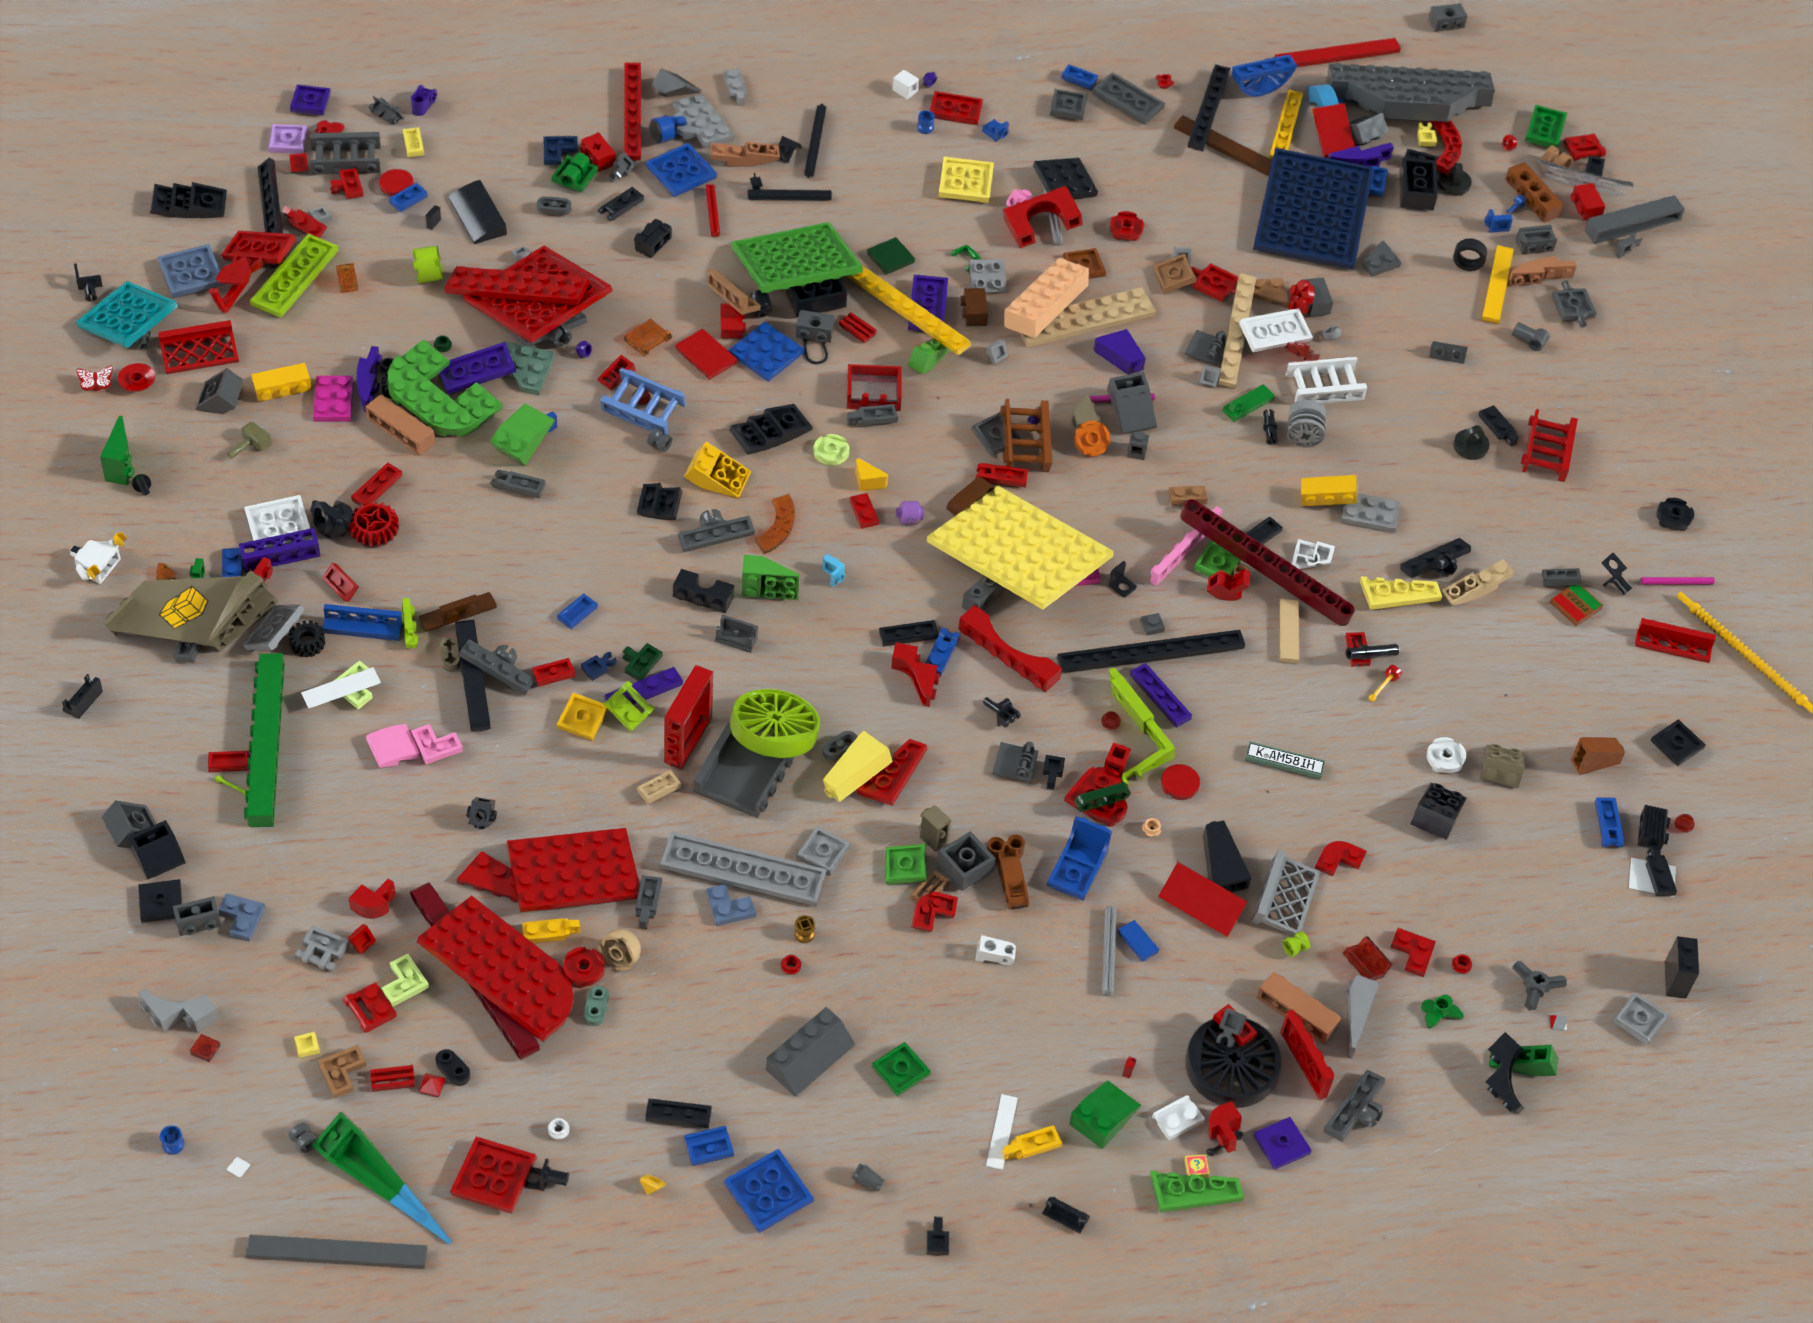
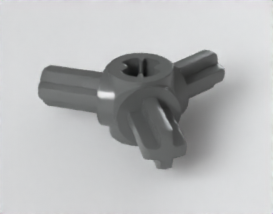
M1517 961L1512 966V969L1524 980L1523 984L1526 986L1527 993L1524 1006L1529 1011L1536 1010L1539 998L1543 997L1544 993L1549 992L1550 989L1567 986V979L1563 975L1548 977L1547 974L1541 971L1532 972L1522 961Z

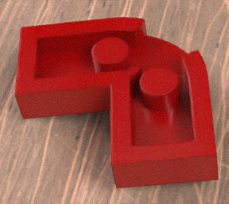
M1345 841L1331 842L1323 849L1315 869L1334 876L1339 863L1342 862L1359 870L1367 850Z
M931 892L922 896L915 905L911 928L931 932L933 930L935 914L954 918L958 897L940 892Z

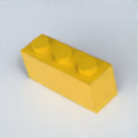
M305 363L251 374L258 402L312 390L310 376Z
M1356 475L1301 478L1302 506L1358 503Z

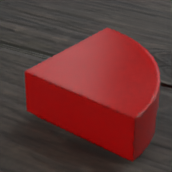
M1128 1056L1122 1076L1131 1077L1136 1064L1135 1058Z

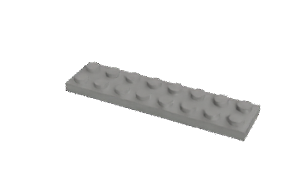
M672 831L660 862L661 869L812 906L817 905L827 874V869Z

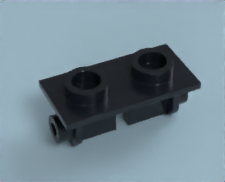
M1056 1197L1048 1198L1046 1207L1042 1212L1043 1215L1081 1234L1090 1218L1085 1212L1079 1211L1056 1199Z

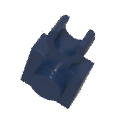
M611 652L605 653L602 658L596 655L581 663V669L593 681L606 674L608 667L616 664V657L609 660Z

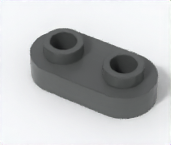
M544 196L537 200V209L545 214L567 215L572 210V204L566 198Z
M852 731L840 733L824 743L823 756L831 761L841 758L858 736Z

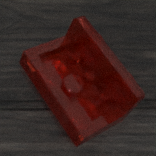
M1365 936L1359 944L1347 947L1343 952L1348 962L1356 968L1362 977L1373 981L1382 979L1392 967L1390 960L1368 936Z

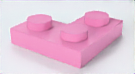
M430 724L411 730L412 737L425 764L463 752V747L456 732L436 738Z

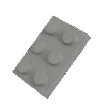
M1358 493V503L1343 504L1340 523L1395 533L1400 501Z
M274 605L243 643V647L247 651L274 650L283 636L288 634L291 626L299 620L300 615L304 611L301 605Z

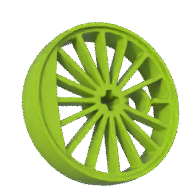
M758 689L749 691L736 700L731 713L730 729L740 744L755 753L775 758H790L808 752L815 745L820 729V718L816 709L809 702L793 693L777 689ZM765 730L761 736L756 735V733Z

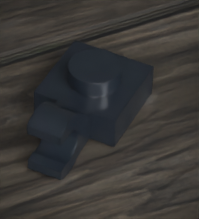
M1046 755L1043 775H1048L1047 789L1054 790L1056 777L1062 778L1065 758Z
M934 1217L933 1231H927V1255H949V1231H943V1217Z

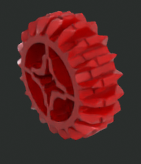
M376 501L374 504L368 502L367 505L361 504L360 508H355L354 512H352L353 522L350 523L349 532L352 539H356L357 544L362 542L363 546L369 544L371 548L373 545L380 547L381 543L387 545V540L393 541V536H397L399 517L396 515L395 509H391L390 505L385 506L384 502L378 504Z

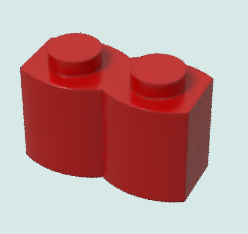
M720 303L721 338H742V333H746V322H742V319H745V314H740L729 303Z

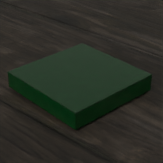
M897 237L867 249V254L885 275L915 263L913 255Z

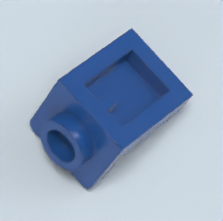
M993 119L982 127V132L997 142L1008 135L1009 122L1005 121L1000 124Z
M1489 209L1487 216H1485V225L1488 226L1490 233L1510 231L1513 221L1512 215H1495L1493 209Z

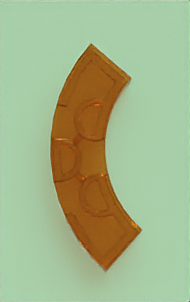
M790 494L772 499V504L776 511L775 522L764 534L755 538V542L763 555L779 547L792 531L795 509Z

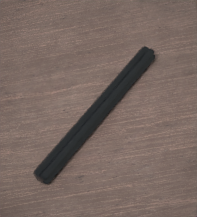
M824 104L817 105L804 171V175L807 178L813 177L815 173L826 113V106Z

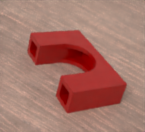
M1066 186L1003 209L1004 221L1019 248L1035 243L1034 230L1029 220L1038 213L1051 212L1056 214L1067 231L1083 225L1082 213Z

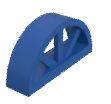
M1289 54L1233 66L1232 77L1244 94L1252 97L1264 96L1284 85L1293 75L1297 64Z

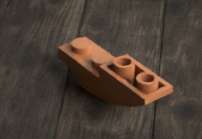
M745 141L744 146L711 143L710 145L711 160L726 161V166L731 167L762 165L780 158L779 145Z
M1557 257L1532 260L1511 271L1508 285L1542 284L1543 279L1573 278L1577 265L1575 261H1558Z

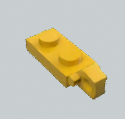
M566 918L523 922V936L532 943L565 940L566 937H570V934L580 933L579 920H568Z
M1052 1125L1016 1136L1014 1140L1010 1141V1145L1003 1147L1002 1155L1005 1160L1015 1157L1017 1159H1024L1062 1147V1141L1055 1126Z

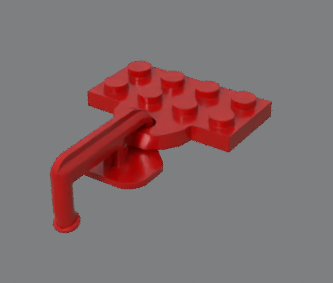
M237 231L221 254L224 260H231L232 263L223 267L216 277L218 283L230 284L232 286L223 299L218 292V288H212L208 291L222 313H227L248 284L251 273L259 270L265 263H281L296 241L294 234Z

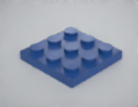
M689 143L646 162L648 170L673 197L717 178L716 171Z
M764 321L731 347L729 352L739 362L769 382L804 354V348Z
M779 1148L724 1179V1185L758 1233L814 1202V1197Z

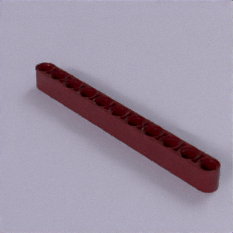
M1194 499L1185 501L1180 513L1182 521L1340 626L1349 624L1355 612V608L1351 603Z
M430 882L410 891L414 904L430 927L450 912ZM469 984L520 1060L540 1051V1046L531 1032Z

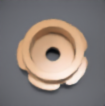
M1150 818L1142 825V830L1149 837L1158 836L1161 833V824L1157 819Z

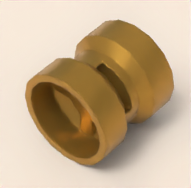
M802 915L795 921L794 936L800 943H809L814 939L815 920L808 915Z

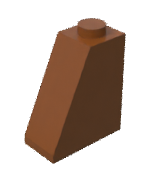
M1581 737L1571 761L1579 775L1620 764L1625 751L1617 738Z

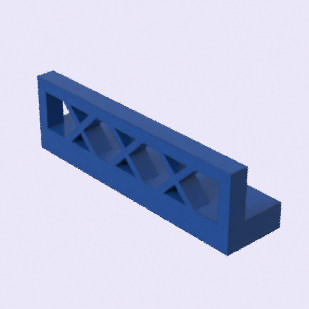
M324 604L325 619L322 628L326 634L400 641L403 628L402 612ZM329 611L337 612L338 614H330ZM388 617L397 618V620H390Z

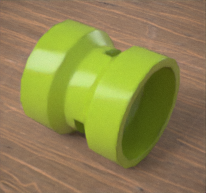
M1299 931L1293 937H1288L1282 941L1284 951L1291 958L1297 956L1300 951L1304 952L1311 947L1310 941L1303 931Z

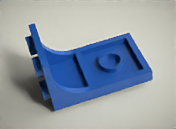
M1075 817L1067 844L1047 881V886L1084 901L1108 854L1112 831L1086 818Z

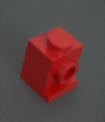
M1113 743L1104 765L1114 768L1122 777L1130 758L1131 749L1124 745Z

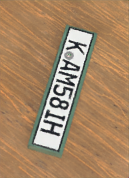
M1251 741L1249 742L1245 757L1246 761L1320 780L1325 760Z

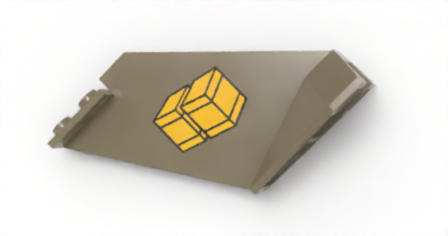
M252 571L246 576L143 581L129 597L121 601L115 611L110 612L106 616L103 623L114 635L121 632L215 647L220 652L263 618L278 601L265 588L267 585L264 580Z

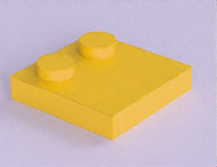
M573 692L556 724L557 728L593 741L608 709L604 706V703Z

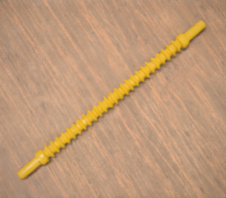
M1683 592L1677 594L1676 597L1690 608L1689 611L1692 614L1700 617V621L1704 620V624H1708L1709 628L1712 627V631L1720 634V638L1724 637L1723 640L1728 641V645L1732 644L1731 647L1736 648L1735 651H1740L1739 654H1743V658H1748L1747 661H1751V665H1756V669L1760 668L1759 671L1764 672V676L1768 675L1767 678L1772 679V683L1776 682V686H1780L1781 690L1784 689V693H1788L1789 697L1792 696V700H1796L1799 706H1803L1813 714V704L1808 701L1806 695H1801V691H1796L1797 688H1793V684H1788V680L1784 681L1785 678L1780 677V673L1776 674V670H1772V666L1768 667V663H1764L1763 659L1760 660V656H1756L1755 652L1752 653V649L1748 650V646H1744V642L1740 643V639H1736V635L1732 636V632H1728L1727 628L1724 629L1725 626L1720 625V622H1716V618L1712 619L1713 616L1708 615L1709 612H1704L1705 609H1701L1699 603H1694Z

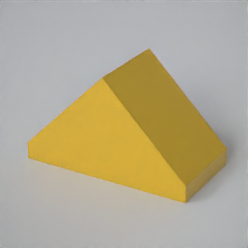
M860 458L856 459L855 473L860 491L885 489L887 487V473Z

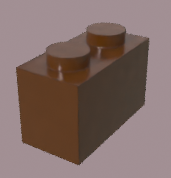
M964 288V293L960 296V305L964 307L962 308V319H965L966 326H987L988 308L985 288Z

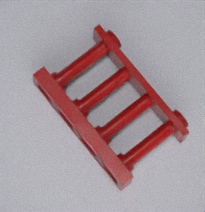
M1536 409L1534 416L1530 415L1528 426H1531L1526 454H1523L1521 464L1523 465L1522 472L1526 473L1529 464L1555 470L1556 473H1559L1558 481L1565 482L1569 472L1578 419L1571 417L1569 424L1565 423V425L1538 419L1539 409ZM1536 426L1561 431L1566 436L1561 438L1536 432ZM1535 438L1560 444L1563 449L1559 451L1534 445L1533 441ZM1531 452L1558 457V460H1561V462L1557 464L1532 458Z

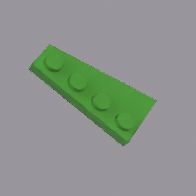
M1152 1170L1150 1172L1159 1213L1240 1202L1244 1199L1239 1178L1211 1176L1209 1178L1199 1177L1198 1174L1186 1176L1178 1175L1175 1172L1163 1174Z

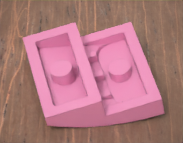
M406 724L387 727L366 736V740L379 768L398 766L400 760L418 759L420 755Z

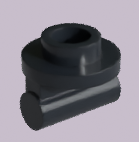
M138 474L133 478L132 486L137 492H142L145 496L150 493L151 480L145 474Z

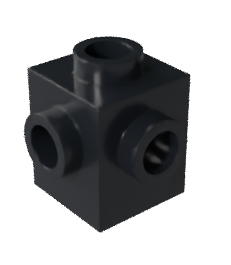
M475 797L472 800L471 806H468L467 809L468 824L474 825V828L486 829L492 822H495L497 817V811L494 810L496 800Z

